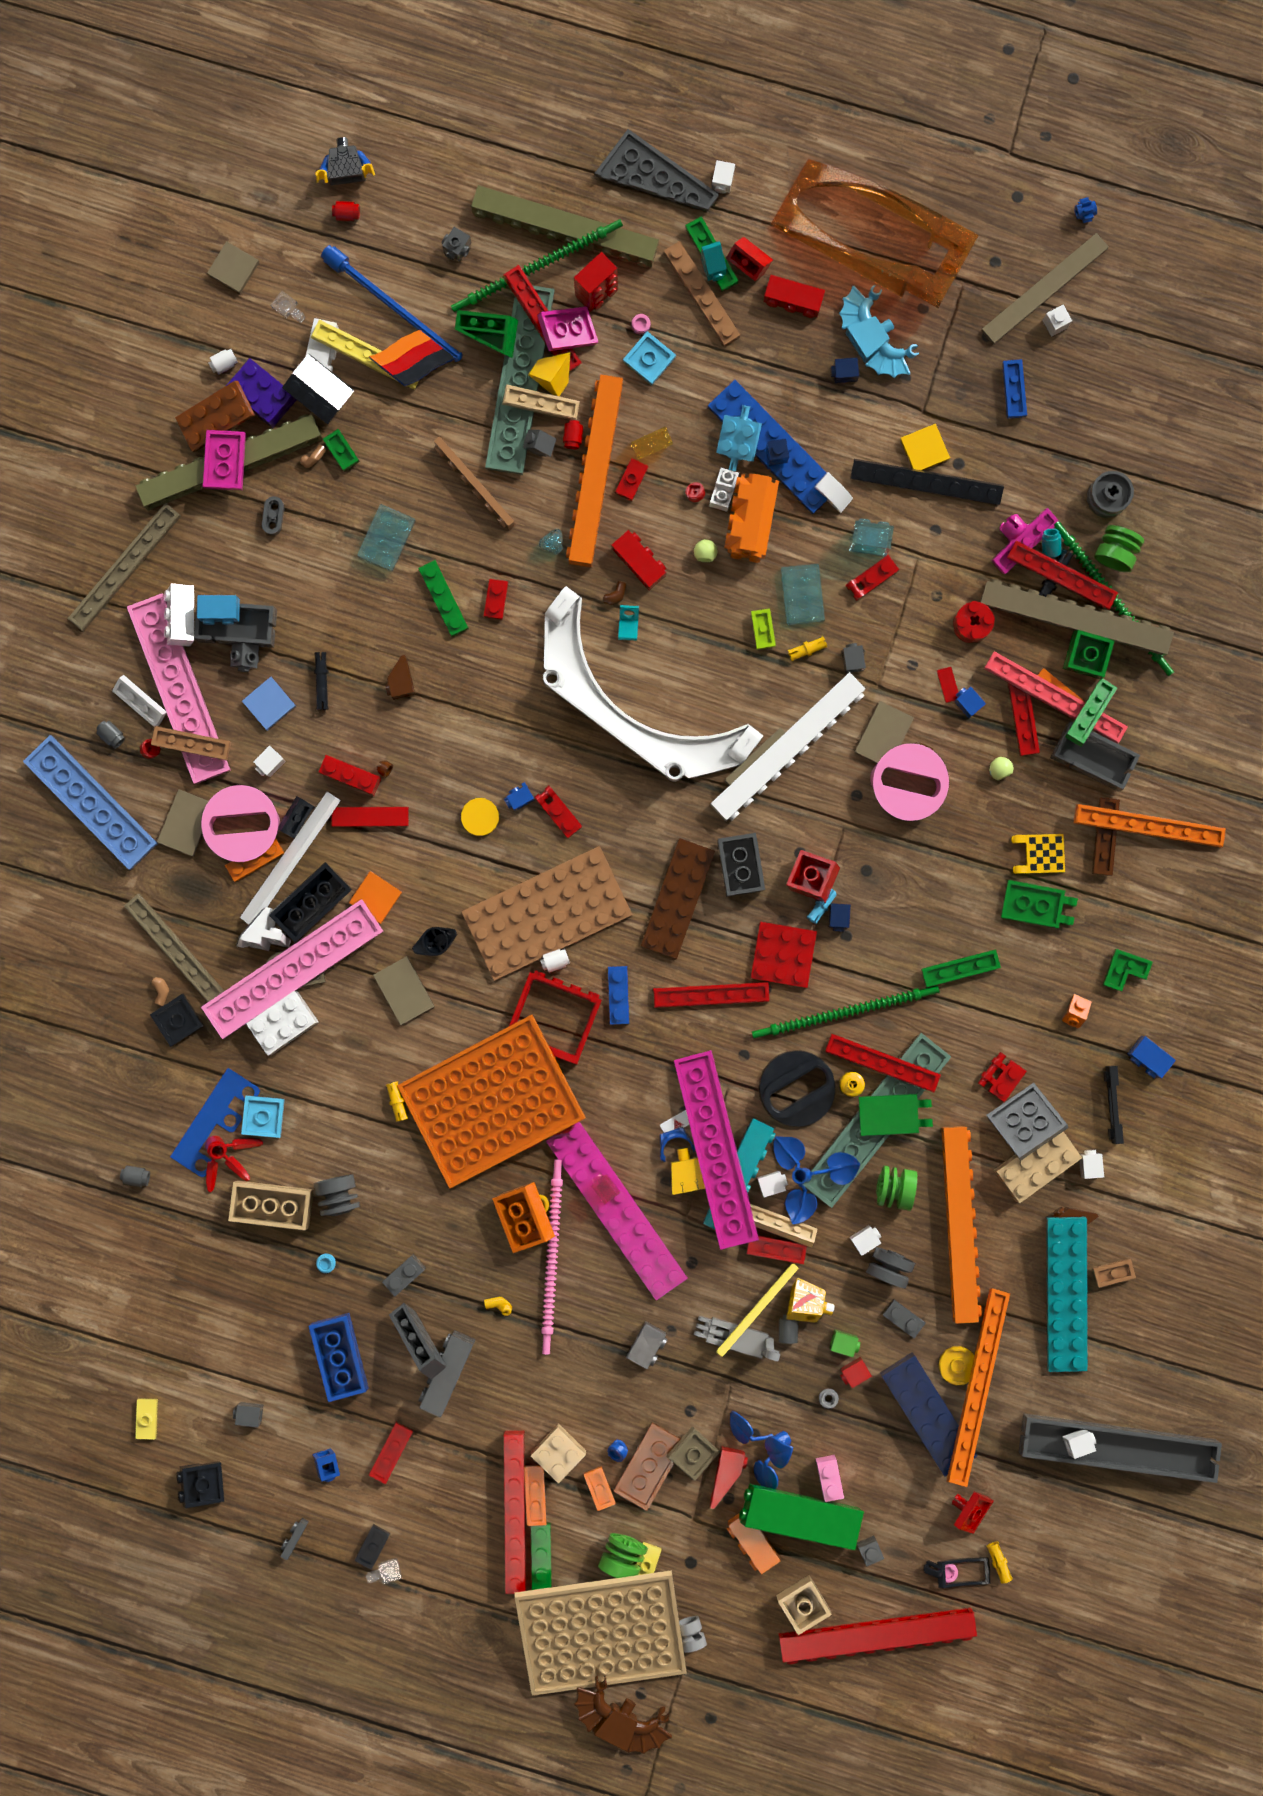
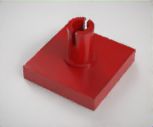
M975 1491L969 1501L961 1497L960 1494H957L954 1498L958 1501L952 1500V1505L962 1512L954 1526L974 1534L994 1500Z

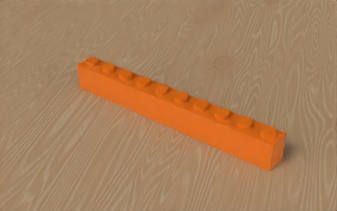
M600 374V380L595 382L594 391L597 392L596 399L593 398L591 410H594V415L589 418L588 423L591 433L590 436H586L585 447H588L587 454H583L582 465L585 468L584 473L580 472L579 484H582L581 491H577L575 502H578V509L573 511L572 521H575V526L570 529L569 535L572 544L571 547H567L566 552L569 564L592 568L623 387V378Z
M965 1126L941 1127L953 1322L975 1323L979 1322L982 1311L981 1305H978L977 1297H980V1286L976 1284V1278H979V1268L975 1266V1258H978V1249L974 1247L977 1231L976 1227H973L976 1213L975 1208H972L971 1200H974V1189L970 1186V1181H973V1170L969 1169V1161H972V1152L968 1150V1142H971V1133Z

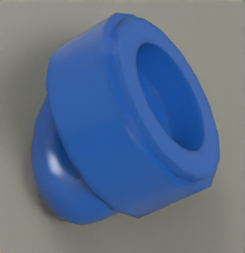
M617 1439L608 1447L607 1452L614 1461L622 1462L627 1456L628 1449L623 1441Z

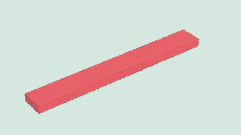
M995 651L984 667L990 673L1074 720L1085 704L1082 700ZM1102 713L1093 731L1118 744L1128 726Z

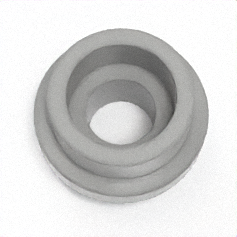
M824 1389L819 1395V1402L824 1408H833L838 1403V1394L833 1389ZM827 1395L832 1396V1400L829 1402L825 1400Z

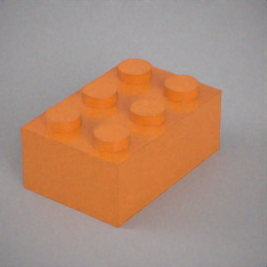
M535 1182L492 1198L513 1253L547 1242L555 1237Z

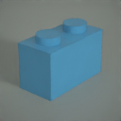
M198 595L197 618L203 624L214 625L215 622H222L224 625H233L234 622H239L240 599L236 595Z

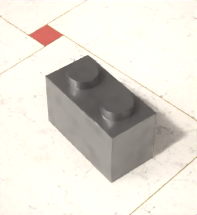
M645 1321L627 1354V1358L645 1369H648L649 1365L653 1366L658 1358L655 1355L659 1348L663 1349L667 1341L665 1338L666 1332Z

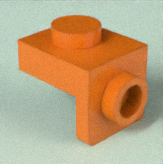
M1074 994L1071 997L1067 1013L1062 1021L1069 1026L1080 1028L1087 1019L1092 1002Z

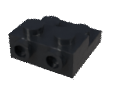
M220 1461L179 1466L180 1471L176 1472L177 1483H181V1491H178L179 1503H183L185 1508L224 1502Z

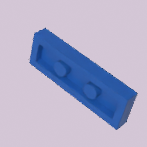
M1022 359L1003 361L1007 419L1027 417Z
M627 966L608 967L610 1024H629Z

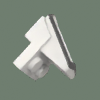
M266 907L258 913L240 934L236 946L242 948L250 946L269 951L270 944L289 948L291 940L286 937L285 933H282V930L274 928L275 921L268 915L273 909Z

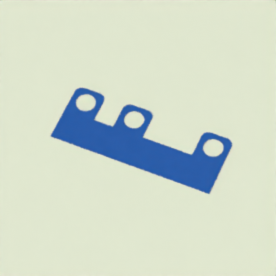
M227 1068L170 1157L198 1176H206L207 1168L204 1171H198L195 1168V1163L199 1159H204L208 1163L211 1159L200 1153L199 1150L216 1124L229 1132L236 1130L242 1117L228 1107L234 1096L245 1102L242 1090L247 1086L254 1089V1096H258L260 1093L259 1087ZM228 1114L236 1117V1124L232 1127L226 1126L224 1123V1118Z

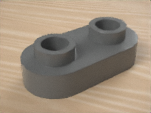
M269 497L264 504L262 528L268 535L272 536L280 533L283 524L284 503L278 497ZM278 505V509L272 510V506ZM275 523L276 527L270 529V524Z

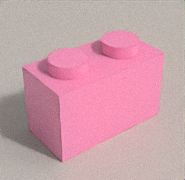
M835 1455L816 1458L824 1501L843 1499L844 1495Z

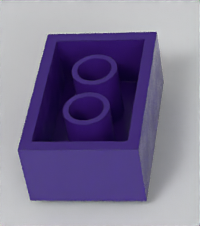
M251 358L247 360L228 383L239 381L254 414L272 429L297 400L282 388L283 385Z

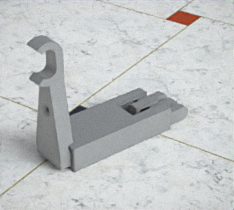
M699 1316L698 1320L705 1322V1324L697 1323L696 1328L703 1331H694V1335L705 1338L708 1343L721 1346L738 1324L715 1317L710 1319ZM747 1328L730 1347L731 1350L761 1359L764 1356L770 1360L779 1361L780 1358L779 1351L774 1350V1339L769 1337L768 1333L752 1328Z

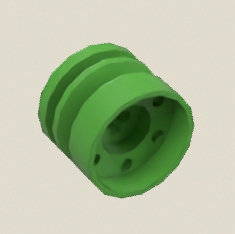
M1108 525L1105 530L1106 534L1102 537L1105 543L1098 546L1094 558L1111 569L1131 572L1137 560L1133 554L1140 553V547L1144 544V538L1127 528Z
M883 1165L876 1186L877 1205L883 1206L886 1199V1205L890 1208L893 1201L896 1200L897 1209L911 1211L916 1195L917 1171L903 1169L901 1176L898 1177L896 1167L892 1168L889 1175V1166Z
M609 1534V1542L606 1543L605 1547L611 1553L602 1554L598 1565L599 1569L615 1578L639 1575L641 1567L635 1562L644 1561L643 1555L647 1553V1546L627 1535Z

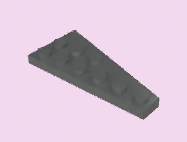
M627 129L594 173L596 177L706 212L710 210L719 198L717 192L629 129Z

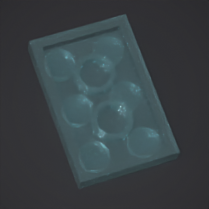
M380 504L357 556L393 572L414 526L415 518Z
M819 564L781 567L786 625L825 621Z

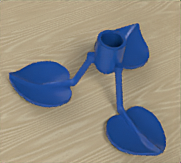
M781 1136L774 1138V1153L777 1162L787 1170L795 1167L792 1179L803 1189V1191L799 1189L792 1190L788 1193L785 1200L786 1210L792 1224H799L808 1220L816 1211L817 1199L815 1195L807 1193V1189L804 1186V1183H808L811 1180L812 1175L830 1172L833 1182L845 1185L855 1178L860 1168V1162L854 1156L838 1152L828 1158L827 1164L829 1169L811 1172L807 1168H800L799 1161L805 1156V1147L799 1139Z
M731 1411V1431L739 1442L747 1444L749 1440H765V1448L770 1456L764 1463L760 1460L755 1462L754 1475L761 1486L777 1489L778 1476L774 1469L768 1466V1463L771 1460L772 1464L780 1469L788 1464L793 1451V1447L789 1446L791 1444L790 1436L787 1432L781 1431L775 1436L771 1433L767 1436L753 1437L754 1432L749 1422L737 1412Z

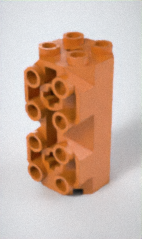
M745 474L737 477L734 493H738V496L733 497L731 511L734 512V515L730 514L727 529L731 530V533H727L724 546L725 549H728L727 552L731 554V558L739 560L742 557L749 558V561L754 563H760L761 559H765L779 485L778 480H775V483L771 482V477L758 474H749V478H745Z

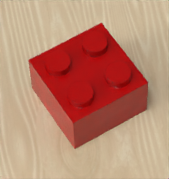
M800 850L786 885L793 892L826 903L840 867L835 861Z

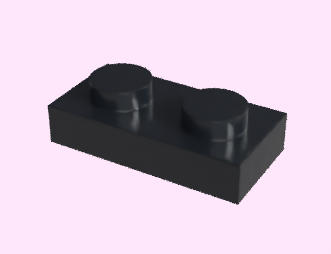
M296 796L278 826V830L295 839L314 806Z
M373 1524L355 1561L372 1570L390 1532Z

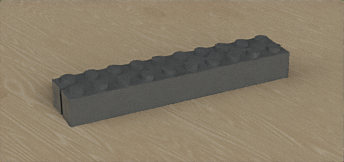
M1023 1413L1021 1431L1024 1435H1020L1018 1451L1022 1457L1214 1483L1218 1481L1219 1465L1211 1460L1212 1457L1215 1461H1220L1222 1443L1216 1439ZM1086 1429L1093 1433L1096 1439V1444H1094L1096 1451L1074 1459L1068 1455L1062 1436Z

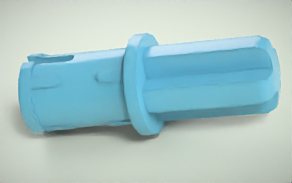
M831 889L826 903L816 901V905L806 918L812 923L817 924L825 911L829 910L828 906L836 897V892Z

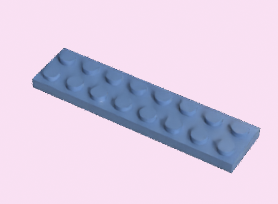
M49 735L23 761L129 870H132L158 844L52 735Z

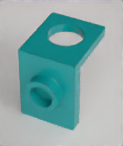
M620 605L618 640L637 641L639 606ZM627 610H631L634 612V614L626 615L624 614V612Z

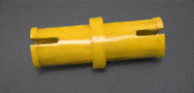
M822 636L811 642L806 641L801 646L787 650L791 661L806 655L809 657L812 653L827 648V643L824 642L825 638Z
M397 1081L386 1084L391 1100L389 1104L393 1108L396 1122L408 1119L403 1104L405 1100L401 1097Z
M999 1542L989 1543L987 1548L993 1561L992 1566L996 1568L1001 1584L1012 1581L1013 1578L1006 1564L1008 1561L1002 1554Z

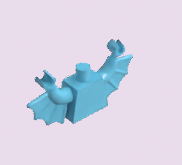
M873 285L868 294L869 297L865 298L855 286H852L851 292L846 297H843L844 306L841 312H839L843 321L841 328H847L846 335L864 363H866V367L873 368L878 375L888 374L893 378L900 374L910 375L904 356L911 359L917 356L919 353H913L911 349H916L918 345L912 344L907 350L893 348L888 343L890 338L887 334L894 329L892 321L888 319L880 323L876 316L871 317L870 308L873 305V300L879 299L882 289L879 293H874L873 290L876 285Z

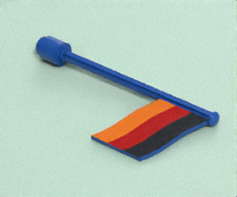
M328 245L323 250L321 258L324 263L337 273L341 271L347 273L418 330L402 337L384 351L369 356V359L403 386H408L419 381L437 367L453 360L458 362L462 359V352H458L350 266L348 262L349 257L339 249Z

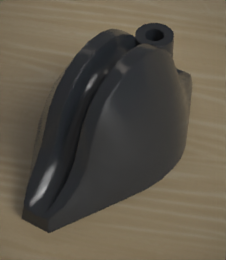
M432 927L422 934L412 949L414 954L438 956L450 948L458 934L455 929Z

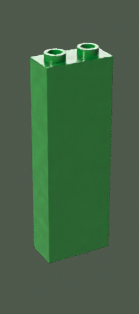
M749 1484L748 1489L745 1490L744 1507L741 1508L739 1513L740 1523L745 1527L851 1550L856 1549L864 1511L860 1508L832 1501L825 1502L822 1499Z

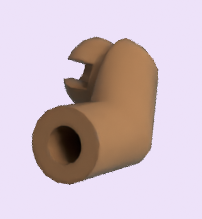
M318 445L310 457L307 455L302 456L300 464L304 465L305 468L312 467L325 454L326 448L323 445Z
M155 977L151 982L158 993L154 1003L164 1006L169 994V987L164 979Z

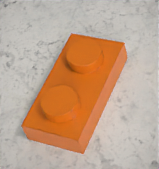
M602 1466L583 1474L597 1511L616 1504Z

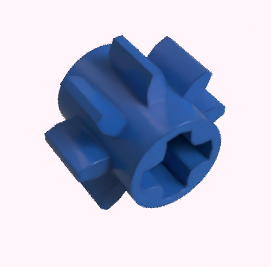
M1089 197L1079 199L1080 202L1074 207L1076 218L1082 220L1083 223L1092 221L1094 216L1097 215L1095 201H1089Z

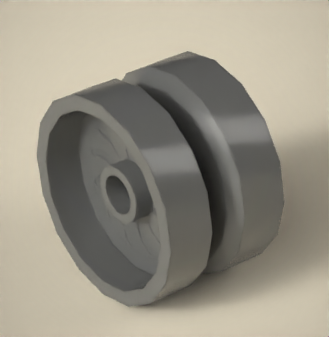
M1118 471L1102 473L1090 485L1087 492L1089 508L1094 514L1102 518L1118 516L1132 501L1134 496L1132 482L1125 474Z
M876 1247L873 1257L883 1264L869 1263L866 1273L906 1289L909 1278L899 1271L911 1273L916 1263L899 1253Z

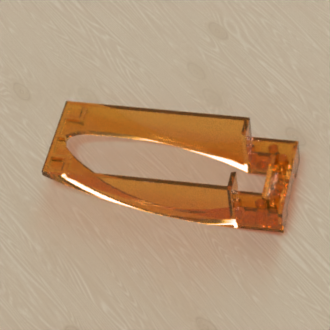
M810 159L805 163L771 223L772 226L893 293L903 297L905 292L908 291L937 308L940 307L979 236L934 210L889 188L850 172ZM814 187H848L932 233L927 245L929 249L935 242L949 251L935 275L915 265L894 263L870 257L844 245L814 224L798 207V195L802 191Z

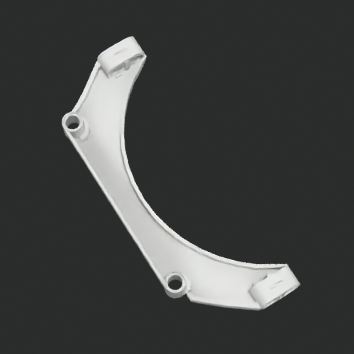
M567 586L560 592L545 613L544 669L546 672L543 675V680L546 687L556 692L665 775L670 781H679L683 775L690 779L737 767L747 759L763 737L761 733L749 724L711 736H679L647 727L625 714L613 704L594 679L583 652L580 634L582 598ZM549 675H556L557 681L553 684L548 683L547 677ZM673 767L678 768L680 774L676 777L669 774V770Z

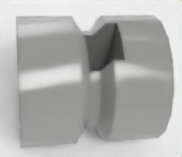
M691 1616L679 1620L683 1651L689 1653L704 1648L707 1642L704 1633L700 1632L702 1625L699 1616Z

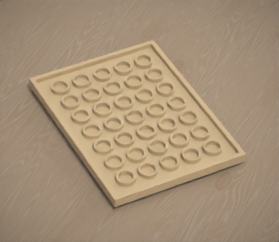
M672 1570L515 1593L532 1696L575 1690L577 1687H596L595 1677L597 1675L598 1682H603L604 1676H606L607 1685L687 1674Z

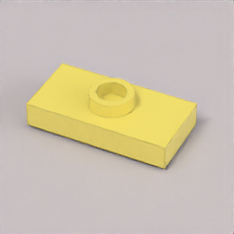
M137 1399L136 1439H156L158 1399Z
M643 1542L648 1550L643 1555L644 1561L636 1562L641 1567L639 1575L654 1573L662 1548Z

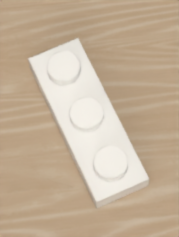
M123 675L118 679L112 691L152 726H159L167 712Z

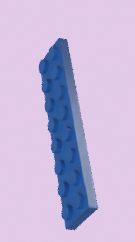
M734 380L708 405V408L723 423L724 415L738 417L741 415L742 405L750 406L748 418L754 422L762 423L755 456L814 514L827 502V498L815 488V485L826 472ZM786 438L789 452L788 463L769 466L766 452L767 442Z

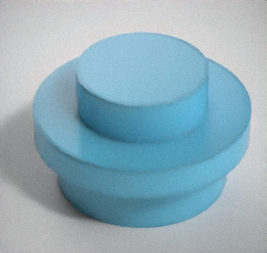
M322 1254L318 1257L316 1266L320 1272L329 1273L335 1268L336 1261L332 1255Z

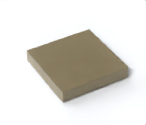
M226 241L207 274L241 294L260 262L258 259Z
M692 1426L667 1454V1457L693 1481H696L720 1451Z

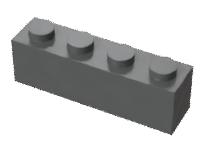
M403 1303L389 1314L420 1372L433 1379L446 1368L443 1359L415 1310Z

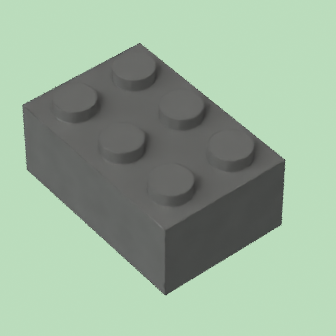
M756 833L719 838L717 843L726 897L765 891Z

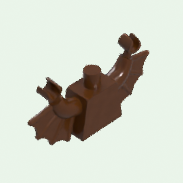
M598 1675L595 1677L597 1689L595 1692L577 1687L578 1698L574 1705L579 1710L578 1720L586 1725L588 1732H591L593 1729L594 1735L628 1753L638 1751L645 1754L650 1749H660L661 1744L665 1740L672 1738V1735L658 1724L659 1722L666 1723L669 1720L670 1713L661 1715L665 1712V1707L659 1708L656 1718L653 1717L648 1721H638L636 1715L632 1713L636 1705L632 1700L626 1698L622 1706L615 1703L608 1705L605 1702V1692L603 1690L607 1688L606 1676H604L603 1682H598Z

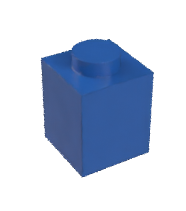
M972 687L967 690L965 688L960 690L956 694L958 698L954 701L968 718L986 704Z

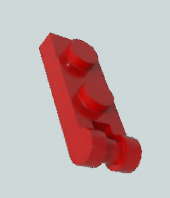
M887 555L845 586L853 592V597L858 601L896 574L899 568L891 557ZM861 583L864 589L860 590L857 584Z
M549 785L540 795L538 793L534 797L567 838H570L583 827ZM551 796L554 801L548 805L545 800Z

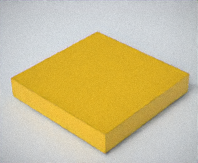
M936 424L900 438L912 469L923 471L950 460Z

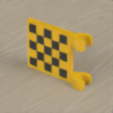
M1064 834L1015 835L1011 837L1013 844H1026V866H1014L1013 874L1065 872Z

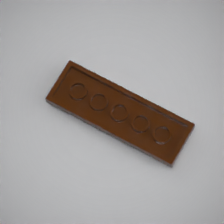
M679 838L641 947L677 959L715 850Z

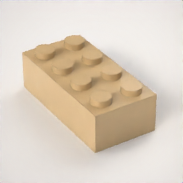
M1062 1132L1020 1161L1015 1154L993 1171L1014 1200L1021 1203L1082 1159V1156L1066 1134Z
M237 1180L233 1182L228 1221L307 1230L310 1224L314 1190Z

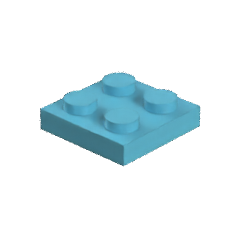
M647 331L625 356L623 362L652 386L676 358V354Z
M246 1095L241 1134L281 1138L285 1099Z

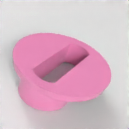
M903 744L889 750L875 765L870 776L875 796L884 810L896 818L908 821L926 818L937 811L944 802L949 788V776L942 759L930 748L919 744ZM888 768L933 779L936 783V791L930 797L885 786L882 783L881 775L884 769Z
M236 785L222 789L209 800L203 811L201 827L204 839L214 853L226 860L244 862L261 856L270 848L279 832L278 826L281 821L273 803L263 792L250 786ZM268 814L270 817V827L267 831L216 835L213 831V823L216 818Z

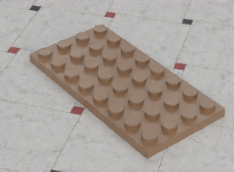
M600 846L461 911L494 981L542 959L544 954L558 949L561 950L633 915Z

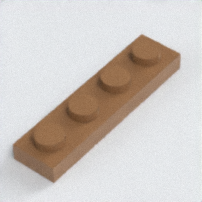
M155 726L151 745L227 761L231 742Z

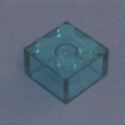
M868 519L856 520L851 532L849 551L887 556L891 549L894 526H889L887 522H878L876 524L870 523L871 521Z

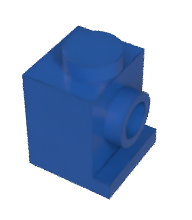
M525 782L522 783L523 787L521 789L516 787L510 790V795L504 799L509 809L513 807L514 811H517L535 801Z
M331 1448L312 1454L318 1478L321 1481L329 1482L334 1480L335 1477L340 1476L336 1455ZM328 1464L326 1468L322 1467V1465Z

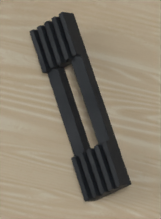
M1106 1066V1071H1103L1104 1082H1107L1111 1125V1129H1108L1109 1140H1112L1113 1144H1124L1122 1124H1119L1116 1086H1119L1118 1066Z

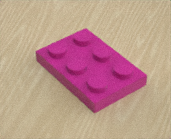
M587 307L540 312L537 315L549 351L593 346L598 343Z
M206 430L204 488L243 490L245 432Z

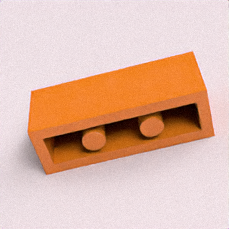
M739 1513L728 1520L729 1527L727 1530L733 1539L735 1537L740 1542L738 1547L742 1553L749 1555L751 1558L749 1563L754 1571L759 1570L762 1575L781 1562L780 1556L762 1530L742 1525L739 1520Z

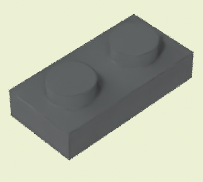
M895 1299L892 1300L882 1314L914 1339L925 1325L922 1319Z
M302 1518L299 1523H294L290 1530L293 1535L290 1540L286 1539L281 1547L283 1553L280 1557L285 1560L289 1559L309 1523L308 1520Z

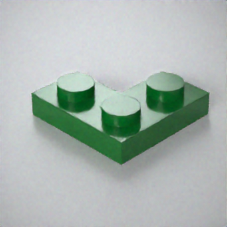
M1115 949L1103 986L1121 992L1123 991L1128 974L1147 980L1153 961Z

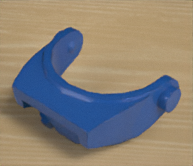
M683 1127L660 1134L661 1161L666 1162L664 1147L673 1138L686 1139L691 1144L693 1153L696 1152L695 1145L692 1144L689 1135Z

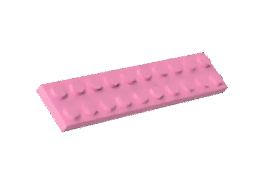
M162 593L128 606V612L173 730L219 739L184 646L167 645V638L164 637V629L167 626V620L164 619V611L167 608L164 594ZM182 752L194 784L231 771L226 760Z
M361 899L201 1008L220 1037L225 1039L288 994L296 991L384 931Z

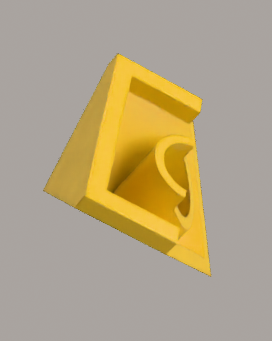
M570 352L538 359L528 375L552 395L560 396L569 382Z

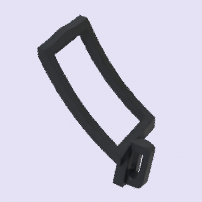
M989 1557L938 1561L937 1563L928 1560L923 1568L924 1573L938 1578L939 1588L990 1584ZM984 1561L985 1580L946 1584L945 1564ZM932 1566V1567L937 1568V1569H940V1570L937 1571V1570H934V1569H932V1568H930V1567Z

